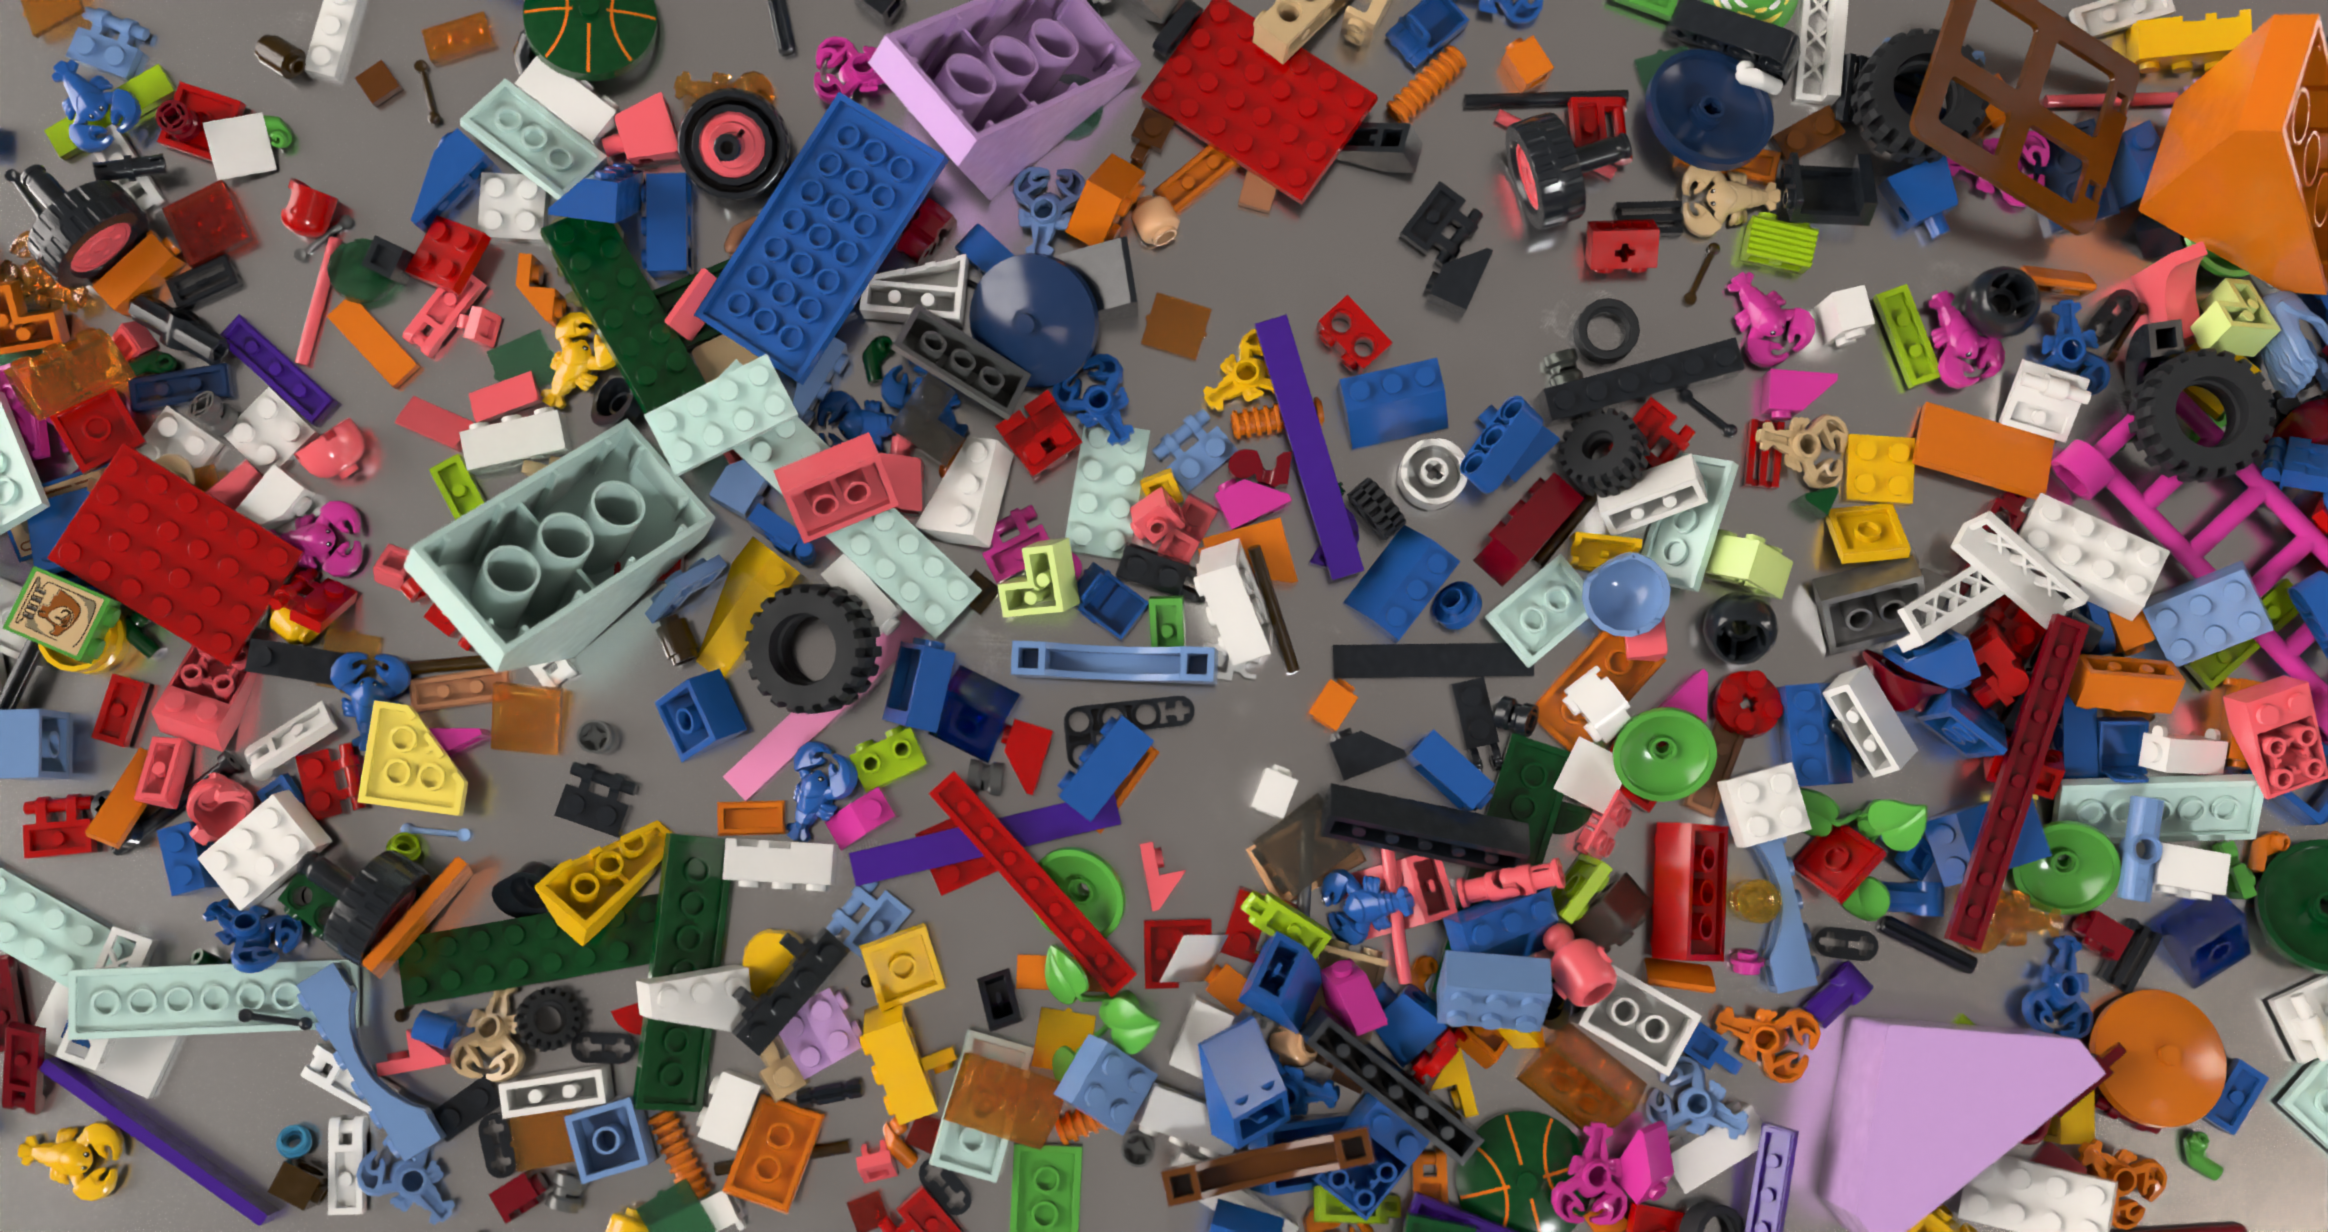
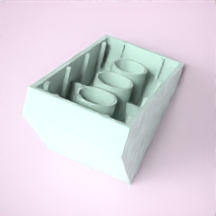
M626 419L414 544L410 548L403 567L491 668L498 673L577 656L657 582V579L666 574L675 563L693 549L706 536L716 517L679 476H675L667 462L635 426ZM619 561L621 563V571L614 575V564Z

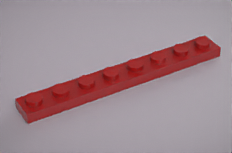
M955 770L928 793L1111 998L1137 975L1132 967Z

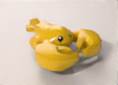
M571 312L562 317L556 325L555 337L560 342L563 351L562 353L557 351L550 364V367L556 370L551 389H544L540 394L543 397L542 401L554 409L558 407L562 410L566 406L564 397L576 385L582 390L587 391L597 381L598 377L591 375L592 370H607L616 365L598 334H595L594 337L595 356H593L586 340L573 342L572 339L583 338L592 332L588 327L582 328V325L585 323L592 324L588 315L583 312Z
M1255 329L1249 331L1241 339L1239 345L1240 361L1237 362L1235 355L1230 354L1220 365V368L1227 376L1223 378L1215 389L1208 386L1204 388V400L1211 410L1216 408L1218 412L1224 410L1225 400H1231L1241 395L1247 402L1257 399L1264 394L1262 390H1258L1260 388L1272 391L1275 394L1265 361L1254 358V355L1263 356Z
M96 1121L88 1125L76 1140H74V1137L79 1132V1128L68 1127L61 1128L57 1132L56 1141L39 1144L36 1136L33 1135L27 1136L25 1143L19 1145L17 1156L22 1158L21 1164L30 1166L34 1160H37L39 1163L51 1167L49 1177L53 1181L63 1183L64 1185H69L70 1181L67 1176L69 1175L74 1186L72 1188L73 1193L81 1200H100L107 1197L116 1187L118 1179L117 1168L111 1167L108 1176L103 1181L101 1176L107 1171L106 1167L98 1168L86 1177L84 1175V1172L91 1167L94 1161L93 1153L88 1146L90 1143L101 1157L105 1159L109 1157V1152L107 1151V1145H109L112 1151V1160L120 1159L123 1152L124 1137L120 1128L111 1122Z

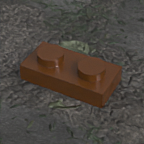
M1827 105L1773 135L1769 140L1775 150L1781 152L1780 158L1783 163L1787 164L1791 152H1798L1800 160L1842 137L1846 132L1840 122L1835 121L1836 115L1830 105Z

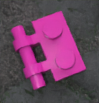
M1032 504L1021 510L1016 508L1010 511L1011 515L997 521L991 541L994 548L982 553L997 584L1026 571L1022 548L1038 541L1050 540L1042 524L1029 529L1026 522L1037 517ZM1017 527L1020 535L1003 543L999 535Z

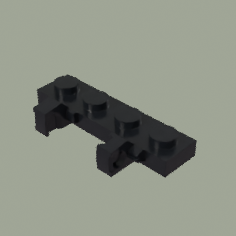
M822 927L812 940L807 938L803 943H800L787 932L778 943L794 956L789 962L788 968L767 992L762 993L758 999L742 985L732 995L746 1009L741 1013V1016L744 1018L731 1033L758 1056L763 1053L851 951L826 928Z

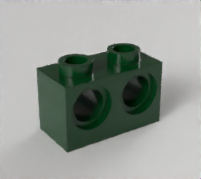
M297 873L277 900L285 905L283 910L286 914L298 921L303 919L312 926L310 932L324 941L323 933L328 920V912L335 906L338 899L310 882L305 875ZM306 887L312 892V900L308 905L303 902L301 897L302 891Z

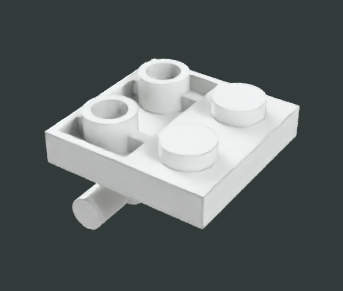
M2022 359L1999 422L2066 443L2081 403L2087 405L2090 401L2091 392L2087 391L2090 379Z
M2324 974L2267 1000L2297 1063L2305 1064L2318 1057L2320 1061L2328 1060V975Z

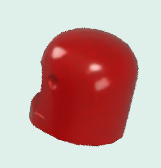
M291 178L288 188L292 191L286 208L281 211L283 225L291 232L307 238H317L324 235L330 225L338 198L317 191L298 179Z

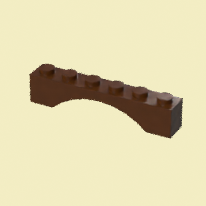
M1365 1124L1172 1166L1162 1170L1161 1175L1168 1207L1271 1182L1375 1162L1376 1157L1369 1126Z

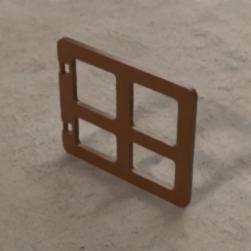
M1950 0L1909 122L1911 133L1915 138L2072 234L2081 236L2089 233L2094 227L2100 207V198L2103 189L2106 188L2128 118L2126 115L2130 102L2133 101L2138 86L2140 71L2137 65L2037 0H1990L2033 29V37L2015 89L1962 55L1961 47L1977 0ZM2056 44L2064 47L2109 77L2108 89L2092 137L2046 109L2039 102ZM1950 80L1955 81L2005 113L2006 120L1994 155L1940 122L1939 113ZM2116 96L2122 99L2119 111L2113 108ZM2029 128L2082 161L2083 168L2072 202L2067 201L2018 169V162ZM2088 184L2095 187L2091 199L2085 196Z

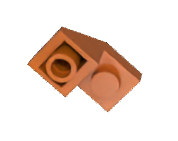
M519 253L516 287L545 321L556 328L560 319L567 313L566 299H563V295L555 288L538 287V284H542L544 279L543 265L540 264V261L533 254Z

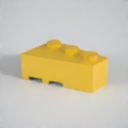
M2251 9L2240 10L2239 15L2236 17L2217 19V12L2206 13L2205 20L2183 21V16L2138 20L2125 31L2126 58L2134 62L2140 73L2144 74L2154 73L2160 69H2172V73H2187L2193 69H2204L2206 73L2252 34Z
M905 1003L882 1012L879 1006L876 1005L864 1010L863 1035L859 1036L864 1054L866 1056L871 1054L875 1063L874 1066H871L876 1084L878 1086L883 1084L887 1093L886 1096H883L889 1116L895 1114L898 1124L902 1125L938 1112V1098L930 1074L923 1069L920 1060L921 1055L914 1040L916 1037L914 1028L909 1027L904 1014Z

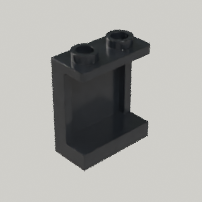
M1791 152L1787 164H1782L1780 183L1785 184L1783 207L1788 209L1790 222L1870 226L1878 205L1870 154H1857L1853 167L1848 168L1800 165L1798 152Z

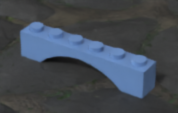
M835 337L805 383L801 385L797 382L793 405L799 415L798 417L808 427L816 415V412L812 411L818 400L823 402L832 389L833 384L829 382L834 373L840 374L849 360V356L846 355L847 344ZM743 459L725 467L709 496L715 503L747 520L758 503L763 505L765 498L761 495L767 485L770 484Z
M1012 640L1011 675L1016 677L1217 685L1218 650L1215 647H1123Z
M1786 836L1751 846L1765 867L1772 886L1774 924L1763 958L1765 959L1764 970L1769 990L1777 994L1818 985L1816 976L1820 975L1817 959L1815 956H1811L1808 943L1811 942L1810 929L1806 922L1803 923L1800 909H1803V900L1799 890L1794 889L1791 877L1795 875L1794 864L1791 857L1786 856L1783 843L1787 842Z
M341 962L332 963L297 984L296 986L301 992L297 994L300 1004L307 1012L312 1010L318 1020L315 1027L324 1041H331L336 1050L333 1053L335 1061L343 1071L348 1069L354 1079L351 1082L354 1092L361 1100L365 1098L372 1108L369 1111L371 1120L378 1129L384 1128L390 1139L387 1141V1145L392 1154L397 1159L402 1157L403 1161L406 1162L447 1137L430 1107L412 1102L396 1093L377 1076L370 1066L361 1048L356 1029L358 990Z

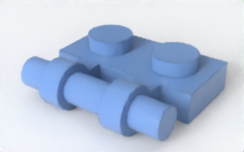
M86 6L83 9L82 17L92 21L91 30L78 26L65 56L77 63L120 79L131 80L143 56V52L133 47L136 38L146 41L150 34L149 29L140 26L138 21L125 18L123 20L115 17L111 11L106 9H94ZM109 28L120 32L118 40L106 37Z
M1203 408L1194 416L1190 414L1182 420L1184 424L1171 435L1168 433L1160 439L1161 443L1152 450L1159 460L1168 453L1174 457L1175 461L1166 469H1172L1177 483L1187 494L1228 462L1235 452L1239 451L1218 425L1209 433L1204 431L1202 425L1211 417ZM1193 434L1198 442L1186 452H1183L1179 444Z
M878 882L857 887L855 885L851 890L853 895L841 909L837 908L831 915L833 917L832 921L826 927L835 937L843 927L851 932L843 944L862 960L863 957L859 946L896 933L913 912L888 890H885L878 900L873 897L871 892L879 884ZM864 903L870 910L857 923L851 917Z

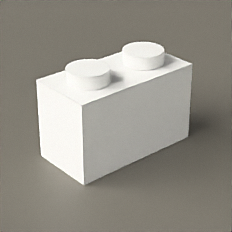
M1865 285L1832 292L1814 307L1824 345L1836 343L1837 347H1843L1857 342L1856 338L1865 336V331L1875 324Z
M1274 764L1272 769L1265 768L1249 807L1277 819H1283L1298 783L1297 779L1291 778L1293 771Z
M729 1068L722 1071L721 1075L716 1074L708 1092L713 1095L709 1107L704 1106L697 1119L696 1126L701 1127L697 1137L737 1151L759 1096L763 1092L765 1086L763 1081Z

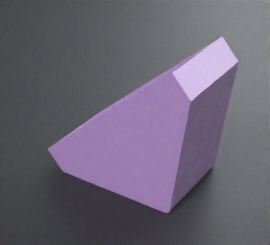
M972 0L886 34L868 62L960 170L989 200L993 199L1010 185L1019 172L1034 165L1119 94L1142 65L1086 0Z
M1851 1015L1848 1017L1818 1196L1842 1228L1849 1232H1907L2106 1073L2081 1041L2071 1037L2025 1028Z

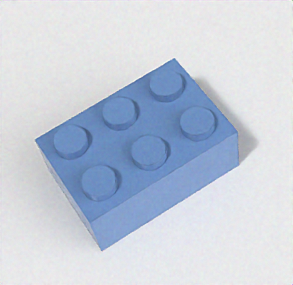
M2243 560L2149 597L2142 609L2167 661H2172L2176 667L2183 666L2274 630L2272 619Z
M1446 950L1437 984V1023L1448 1024L1453 1027L1465 1025L1483 1027L1488 1030L1501 1028L1518 1030L1523 1033L1540 1032L1552 997L1551 959Z

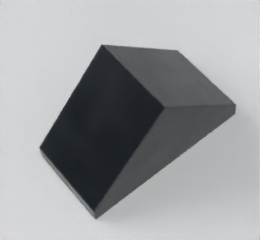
M1009 968L977 979L990 1032L1022 1022L1026 1018Z

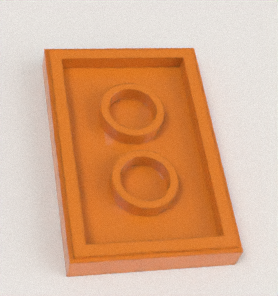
M761 1093L722 1189L723 1193L788 1215L825 1120V1115L806 1108L801 1109L797 1105L783 1100L775 1103L771 1096Z

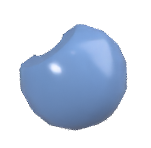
M1626 552L1601 564L1586 577L1583 583L1582 602L1587 616L1599 629L1614 636L1634 637L1649 632L1662 621L1669 607L1671 587L1666 573L1654 560L1638 552Z

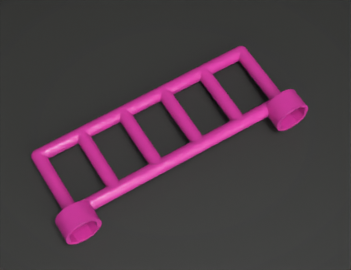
M2182 390L2176 403V414L2201 438L2197 444L2205 447L2217 445L2225 432ZM2127 414L2093 447L2082 440L2076 439L2051 461L2050 467L2057 479L2069 491L2084 500H2091L2106 486L2195 579L2216 571L2204 556L2262 503L2296 537L2252 577L2260 597L2269 591L2310 552L2328 569V538L2271 480L2265 479L2262 476V470L2254 462L2245 469L2235 473L2248 488L2188 542L2156 509L2184 482L2178 481L2177 475L2170 478L2161 475L2141 493L2109 460L2136 435V433H2130L2128 423L2134 421V415ZM2305 622L2285 641L2275 630L2253 638L2290 677L2309 682L2321 741L2328 746V685L2300 657L2316 641Z

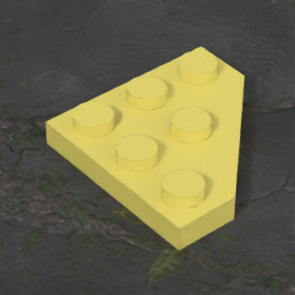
M374 701L358 802L463 816L468 781L415 709L410 705Z

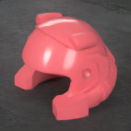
M210 773L209 778L196 783L188 795L187 815L196 824L189 833L196 842L205 846L208 842H217L253 811L254 798L252 793L233 779L220 773Z

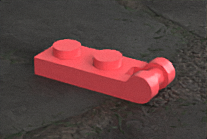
M472 274L460 296L438 288L405 329L402 335L403 339L410 344H417L421 347L420 351L427 357H433L440 350L442 342L457 325L459 315H464L487 285ZM428 324L434 328L429 337L423 333Z

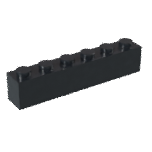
M1734 337L1543 389L1537 398L1547 428L1581 419V415L1587 412L1590 416L1595 415V410L1599 408L1607 412L1608 408L1618 409L1647 401L1650 397L1655 399L1681 392L1685 389H1692L1733 378L1745 370L1737 339Z
M1332 783L1322 803V837L1490 871L1524 865L1530 857L1529 824Z
M1322 1005L1319 1006L1299 1032L1307 1045L1461 1166L1468 1161L1483 1143L1484 1139L1474 1125L1426 1087L1420 1085L1412 1076L1364 1038L1356 1036L1340 1019Z

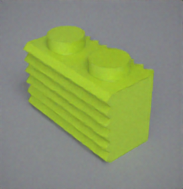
M1760 212L1758 216L1753 215L1747 222L1740 260L1804 274L1812 266L1819 229L1811 228L1810 223H1788L1778 220V216L1773 213Z

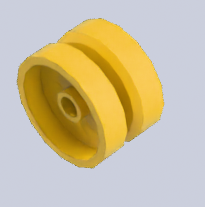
M121 613L116 625L113 628H109L104 638L105 648L100 657L94 659L92 664L78 661L38 644L39 650L48 663L60 670L90 675L109 672L122 662L129 651L130 643L126 639L124 627L125 618Z

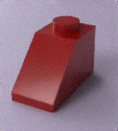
M1014 719L1013 725H1006L1001 743L1006 744L1004 751L1026 794L1035 796L1055 732Z

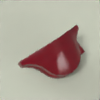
M2328 398L2309 401L2295 408L2274 429L2272 438L2281 437L2286 441V445H2288L2289 438L2292 436L2312 439L2311 443L2328 446ZM2269 439L2264 441L2266 445H2268Z
M1865 649L1863 652V658L1894 711L1902 712L1913 708L1916 711L1924 712L1931 695L1945 693L1948 689L1903 669L1881 654Z

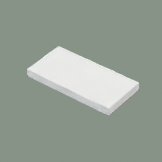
M55 982L34 1025L46 1028L45 1052L54 1056L63 1039L61 1035L68 1020V988L58 982ZM183 1035L116 1038L105 1067L101 1070L95 1071L72 1062L69 1063L150 1099L153 1098ZM71 1042L67 1052L86 1058L89 1048Z

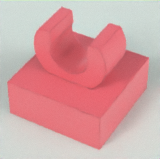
M472 306L469 316L459 315L456 327L465 329L464 338L483 347L494 348L502 317L483 307Z
M880 1140V1151L870 1154L867 1144H862V1156L856 1157L857 1170L864 1183L898 1176L897 1164L890 1150L887 1149L884 1140Z

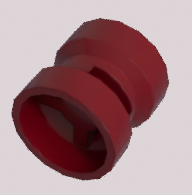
M167 100L156 111L158 126L176 140L182 142L195 139L200 133L201 120L199 116L182 102Z

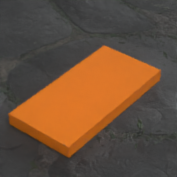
M1926 402L1922 406L1912 464L2036 500L2040 493L2046 495L2055 440Z
M1601 630L1534 704L1539 707L1537 724L1569 752L1572 751L1579 736L1593 742L1594 740L1583 727L1588 723L1580 713L1574 716L1562 701L1567 697L1564 690L1597 665L1601 671L1596 675L1600 679L1607 676L1627 702H1629L1666 662V659L1663 657L1659 661L1627 660L1625 637L1614 636Z
M459 856L455 857L362 961V965L381 979L473 876L474 873L469 865Z

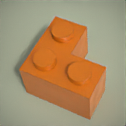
M1112 153L1087 179L1065 232L1089 246L1116 239L1122 228L1118 224L1120 217L1124 218L1132 203L1137 204L1145 190V186L1141 185L1146 172Z
M20 281L0 282V355L59 346L71 340L62 307L28 312Z

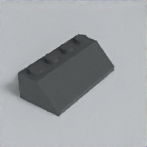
M918 304L915 305L890 346L891 350L1006 420L1012 415L1031 376L1027 371Z

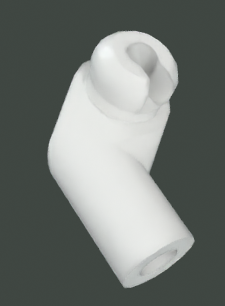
M1741 61L1736 66L1737 72L1735 77L1740 84L1761 89L1771 95H1777L1781 92L1783 82L1760 69L1754 68V64L1751 61Z

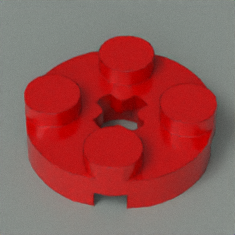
M1759 670L1732 673L1716 689L1715 699L1713 700V712L1717 721L1726 731L1744 735L1743 738H1757L1766 734L1776 725L1779 717L1783 714L1784 708L1777 688ZM1743 697L1750 699L1754 703L1753 712L1749 708L1743 709L1740 704L1744 701Z
M1449 1025L1435 1038L1436 1042L1428 1051L1424 1048L1410 1061L1412 1064L1411 1076L1420 1085L1425 1084V1075L1428 1074L1431 1078L1436 1076L1459 1051L1454 1046L1460 1039L1465 1043L1468 1035L1460 1027L1452 1028Z

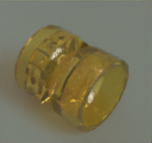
M1746 878L1738 880L1731 885L1727 892L1726 903L1728 910L1736 919L1762 924L1771 921L1777 916L1781 907V897L1777 888L1767 880Z

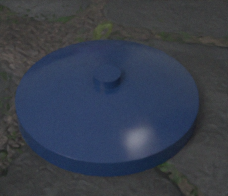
M1686 50L1669 57L1652 76L1645 96L1647 118L1659 141L1680 160L1705 170L1729 171L1751 162L1768 143L1774 125V112L1770 97L1767 92L1761 89L1742 85L1737 81L1735 74L1737 72L1736 66L1740 63L1738 60L1713 50Z
M1026 253L999 262L982 277L973 293L970 304L969 323L972 338L1030 373L1031 376L1025 387H1048L1070 378L1086 364L1097 342L1099 314L1090 287L1073 267L1050 255Z

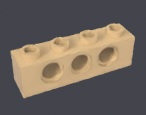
M1276 0L1275 4L1268 11L1263 10L1256 17L1253 23L1255 27L1253 43L1281 64H1284L1350 0Z

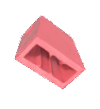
M662 92L656 93L616 114L614 119L619 133L601 138L608 158L625 152L628 161L634 167L680 161L677 151L678 131L669 103Z
M892 436L890 454L879 453L899 504V506L894 508L900 513L922 515L926 508L924 462L921 458L910 457L911 438Z

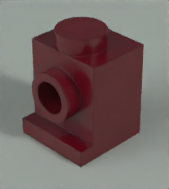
M2096 910L2079 914L2072 925L2073 934L2083 939L2081 942L2083 946L2099 953V957L2111 961H2119L2134 933L2131 929Z
M531 1168L488 1195L503 1221L507 1224L520 1216L517 1209L523 1214L538 1205L540 1202L537 1197L546 1192L549 1187L542 1174L539 1172L535 1173L534 1169Z

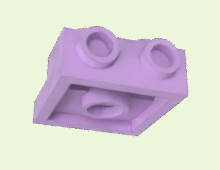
M833 986L809 998L779 1033L804 1080L862 1048L859 1036L863 1035V1028L857 1019L851 1020L846 1011L850 1007L847 998L840 989L836 991Z

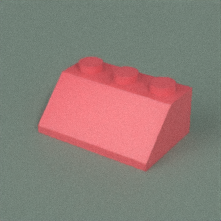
M869 432L773 470L804 544L899 506L880 455Z

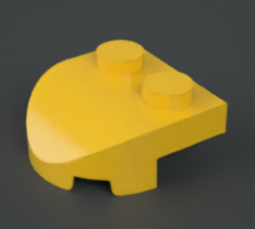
M769 928L757 933L745 946L742 966L749 968L750 988L757 997L767 992L788 968L789 962L794 957L778 942L788 932L800 943H803V939L797 933L791 930H772Z

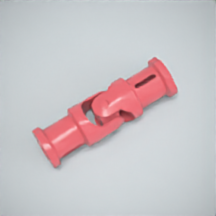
M1559 858L1552 859L1551 863L1536 866L1524 864L1514 868L1485 872L1483 877L1468 880L1462 877L1457 880V892L1463 908H1467L1471 903L1485 900L1497 902L1521 895L1536 894L1539 889L1554 886L1561 889L1565 886V875Z

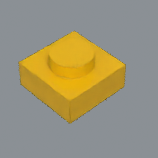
M1171 468L1140 480L1146 497L1162 486L1177 503L1184 501Z
M954 1044L924 1055L920 1060L924 1071L933 1069L934 1073L938 1074L954 1068L952 1061L957 1060L960 1056Z

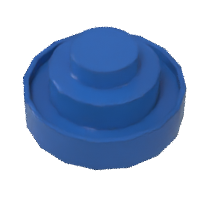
M1456 581L1448 584L1436 596L1433 604V614L1442 626L1448 629H1461L1472 623L1479 615L1482 607L1481 595L1468 582Z

